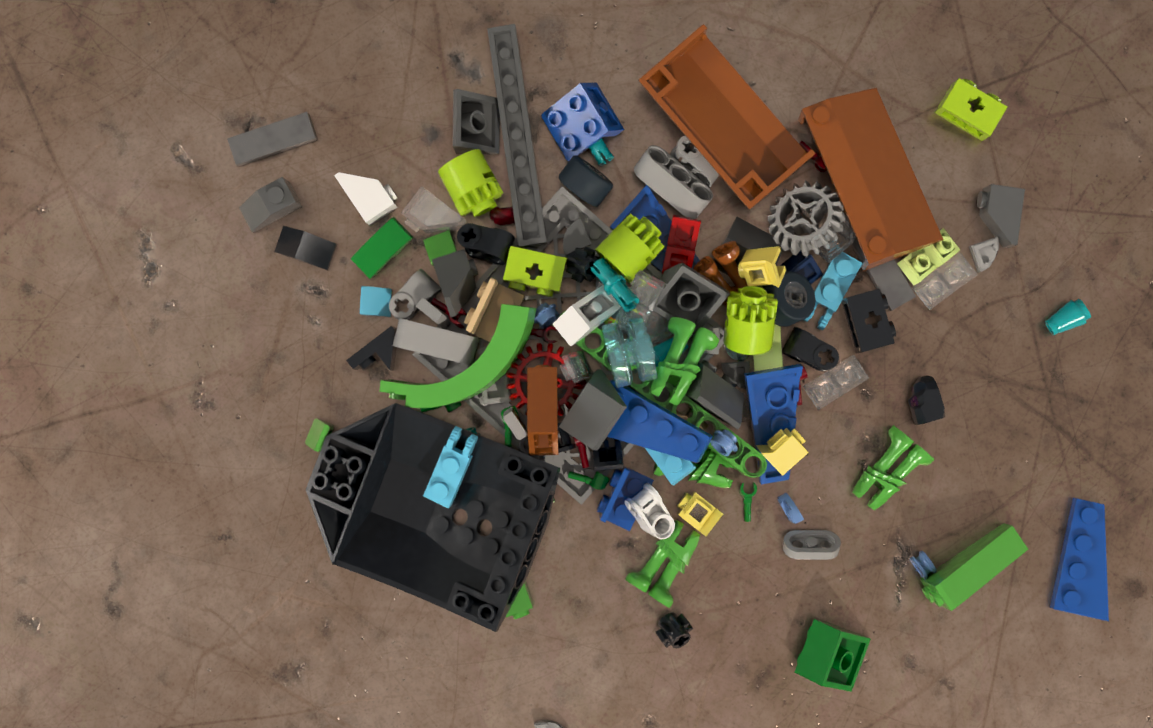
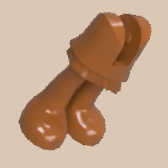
M736 241L724 243L712 251L713 257L723 267L735 286H729L719 272L715 261L709 256L702 258L693 268V270L728 290L729 293L731 291L738 293V288L748 286L746 279L740 277L738 265L735 261L740 254V247ZM727 297V298L724 300V302L721 304V305L725 306L726 308H727V300H728V297Z

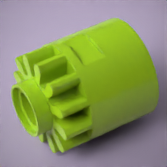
M480 149L466 152L447 162L438 170V174L461 216H466L472 212L474 217H478L491 211L497 206L495 199L500 198L503 194Z
M630 213L595 250L601 258H605L618 275H622L626 282L630 284L665 246L659 239L662 233L649 219L643 216L639 220Z
M757 286L738 288V293L730 292L727 300V319L725 321L723 343L728 349L745 355H759L768 352L772 348L778 300L774 299V294H767L766 290Z

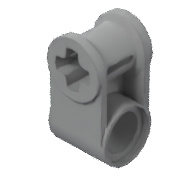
M682 136L677 146L672 149L670 155L710 188L719 177V174L694 145L691 148L689 147L691 144L686 136Z
M419 269L391 298L389 302L390 312L398 320L399 318L410 320L420 311L416 307L418 302L424 298L430 303L439 294L441 287L423 269ZM400 301L403 304L409 302L407 304L408 312L400 311L397 313L399 310L397 304Z

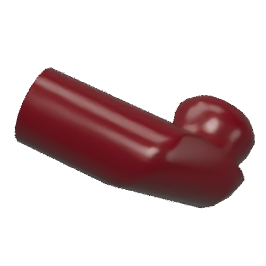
M497 206L490 211V219L495 224L500 226L515 224L513 206L504 208Z

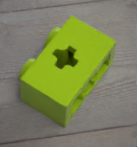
M958 78L951 84L934 113L983 141L991 136L1007 106L1001 103L1002 100L998 96L991 93L986 94L977 89L978 86L971 80ZM970 103H973V104H974V107H973L974 112H972V111L970 110V108H971Z
M510 246L503 280L509 283L508 288L525 291L526 287L537 289L536 294L553 297V293L560 294L567 258ZM534 266H538L539 272L543 274L542 276H537L535 280H531L527 270H533Z

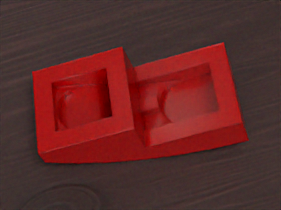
M673 215L662 274L665 270L680 263H684L692 268L701 220Z

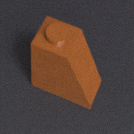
M537 365L527 368V434L529 455H559L557 367Z

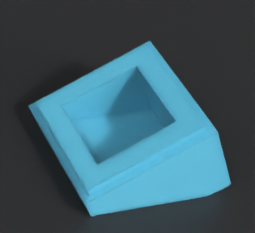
M361 286L360 314L391 317L389 302L392 298V289Z

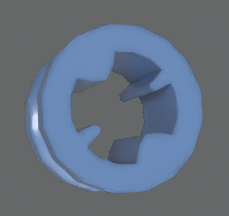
M922 550L919 552L918 557L912 556L910 558L912 565L923 579L928 578V573L932 572L934 574L937 572L930 558Z

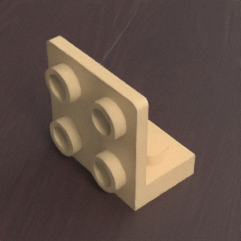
M492 277L488 283L483 281L477 293L480 301L476 309L470 308L464 323L468 325L466 331L490 342L499 321L501 304L521 306L525 296L499 284Z

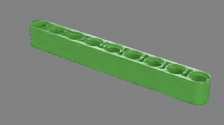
M598 327L588 334H596L601 338V345L598 348L590 349L585 345L587 336L575 343L577 347L634 391L676 414L678 405L669 403L674 386L666 382L665 388L669 392V397L664 402L657 401L653 394H651L655 371ZM613 351L620 352L624 357L623 364L618 367L610 365L607 360L608 355ZM642 369L646 373V381L642 384L633 383L630 378L631 371ZM686 395L679 404L684 403L691 408V416L686 421L698 428L703 421H709L713 424L714 432L716 430H728L737 439L736 445L738 449L732 455L724 456L713 448L711 443L708 445L709 449L747 477L756 478L765 472L767 462L760 452ZM751 456L756 457L759 461V468L753 473L748 472L745 467L746 460Z

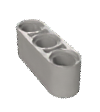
M649 146L634 167V172L640 180L687 218L696 219L713 198L711 189L659 146Z
M399 318L392 346L471 366L474 362L479 338Z

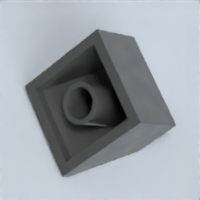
M703 360L702 363L698 362L697 366L700 367L701 371L695 374L697 378L690 385L686 396L712 416L738 430L742 423L744 394L735 388L738 383L726 375H723L722 378L716 374L718 369L706 360Z

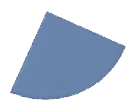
M787 493L777 497L779 504L791 523L797 524L804 520L799 509Z

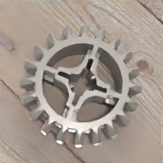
M805 180L803 187L800 188L798 184L794 183V190L790 192L784 188L783 193L785 196L783 198L775 196L777 205L770 206L769 210L772 215H769L767 220L771 224L769 232L771 235H774L773 239L776 244H781V248L784 251L790 249L791 253L795 256L801 250L803 256L807 257L810 250L819 255V247L824 246V248L829 249L828 241L838 240L835 232H843L844 228L841 222L845 221V215L842 213L844 208L842 203L839 202L837 193H832L828 186L822 188L821 184L817 181L811 187L810 183ZM792 209H794L793 216L789 218L788 223L785 224L788 214L791 212ZM828 212V216L824 225L821 228H819V222L823 218H825L824 214ZM800 213H802L805 217L810 219L812 225L808 222V220L802 218ZM803 233H808V234H810V235H806V236H799V235H801V234H803Z

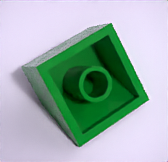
M814 619L808 629L807 639L802 652L798 656L794 673L820 686L852 692L871 639L829 622Z

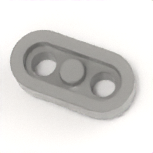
M793 530L784 537L783 551L788 557L793 559L829 560L838 555L841 541L835 533L827 530Z

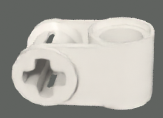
M649 483L643 485L642 491L632 499L627 498L624 501L625 505L643 531L658 539H666L671 536L675 529L674 519L666 509L656 489Z

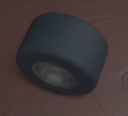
M576 155L570 159L559 174V180L569 190L595 207L601 204L613 188V183L603 173Z
M785 272L779 288L774 285H763L762 287L766 290L767 294H774V299L778 300L775 324L778 326L788 327L808 318L814 311L816 302L815 292L810 282L797 272Z

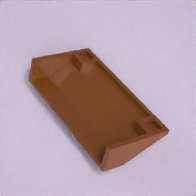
M703 24L638 81L750 210L809 161L815 152L812 149L806 152L707 38V27Z
M877 88L828 98L801 110L798 121L800 124L807 122L865 256V262L861 266L863 271L943 240Z

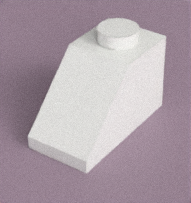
M340 172L334 175L369 226L398 208L394 203V200L398 197L389 184L383 186L376 179Z
M604 285L571 305L553 325L567 343L572 346L617 312L621 306L611 294L608 295L606 293Z

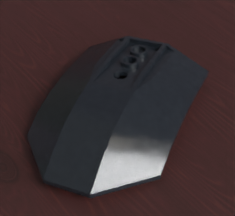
M394 403L326 436L307 484L306 493L332 565H337L402 590L497 632L528 577L545 533L560 467L462 428L461 436L455 446L456 448L463 451L466 440L471 434L478 436V440L471 455L473 457L453 504L448 509L423 495L443 447L447 444L450 434L456 425ZM458 509L465 510L468 515L466 523L461 526L454 521V514ZM484 520H489L492 524V532L488 536L483 535L480 530L481 523Z

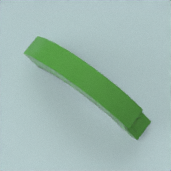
M501 304L499 321L489 345L477 361L455 377L434 384L413 383L393 379L381 380L379 392L389 393V398L406 400L405 407L432 408L454 404L482 393L503 377L511 368V364L516 362L518 355L522 353L529 339L537 308Z

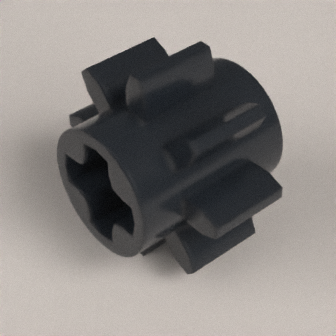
M576 247L575 251L569 254L566 261V272L572 274L571 279L582 283L584 279L591 282L592 279L597 277L591 271L594 263L601 259L595 255L596 250L585 247L582 250Z
M668 613L659 620L658 626L660 629L656 631V634L666 648L671 645L677 649L689 642L691 638L689 632L693 630V627L683 613L679 616L676 613Z

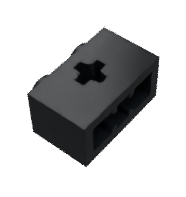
M880 289L850 296L841 301L856 353L895 343V326L892 321H888L886 314L888 302L885 294L880 293ZM874 317L876 322L872 323V325H866L865 319Z

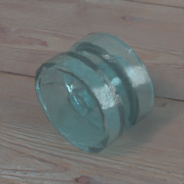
M642 316L627 319L625 325L627 339H624L621 328L616 322L601 326L616 388L632 384L631 366H635L640 381L646 382L657 379L654 361L656 360L651 337L647 333Z

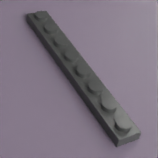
M510 24L487 28L518 247L527 248L546 245L548 243L516 25Z

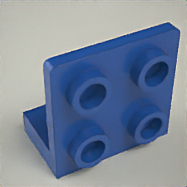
M597 82L578 84L541 115L567 161H570L574 155L579 156L601 138L617 136L624 130Z
M626 466L621 470L615 469L609 481V486H612L609 496L603 494L597 507V512L600 513V521L605 523L607 520L630 531L635 517L628 510L624 501L627 498L632 499L643 490L644 484L649 483L652 485L654 480Z

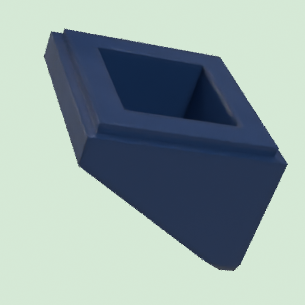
M801 250L796 256L792 255L781 264V266H785L786 272H797L804 276L810 284L823 275L812 255L809 253L807 257L803 256Z

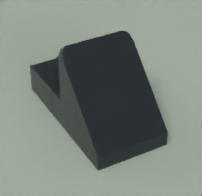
M390 326L348 358L346 361L352 369L358 370L361 368L363 371L368 369L377 361L374 357L378 355L387 368L393 371L397 347L392 345L396 328Z

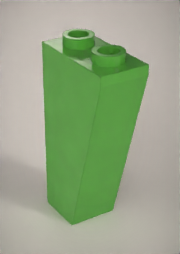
M1003 523L937 567L936 573L930 572L927 579L921 578L920 580L925 586L922 588V591L931 603L935 602L938 607L943 606L952 611L1025 553L1028 548L1014 527Z

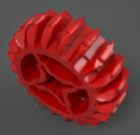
M537 343L538 352L533 353L531 347L527 346L526 351L529 356L525 358L522 354H519L518 359L522 361L520 365L515 362L511 364L512 368L517 369L516 374H506V377L515 379V383L507 384L506 388H516L517 393L509 396L510 399L515 400L520 397L522 401L516 405L517 409H521L525 404L527 405V397L521 386V382H527V374L523 373L525 367L533 360L544 357L543 365L552 367V360L555 359L565 367L569 376V381L557 378V382H560L558 388L567 389L565 395L558 401V415H564L561 406L565 404L570 410L572 404L568 402V399L571 397L577 400L579 397L577 394L572 393L573 389H583V385L575 384V379L583 378V374L573 373V369L580 366L579 362L570 365L568 361L572 359L573 354L569 353L563 358L561 354L564 351V347L562 346L558 348L557 353L552 352L553 343H548L547 351H543L542 344Z

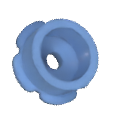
M547 303L538 306L534 323L539 324L542 329L552 325L560 316L555 309L557 306L555 304L548 305Z
M716 430L714 432V437L710 443L717 452L724 456H729L732 451L736 452L738 449L735 444L737 439L730 431Z

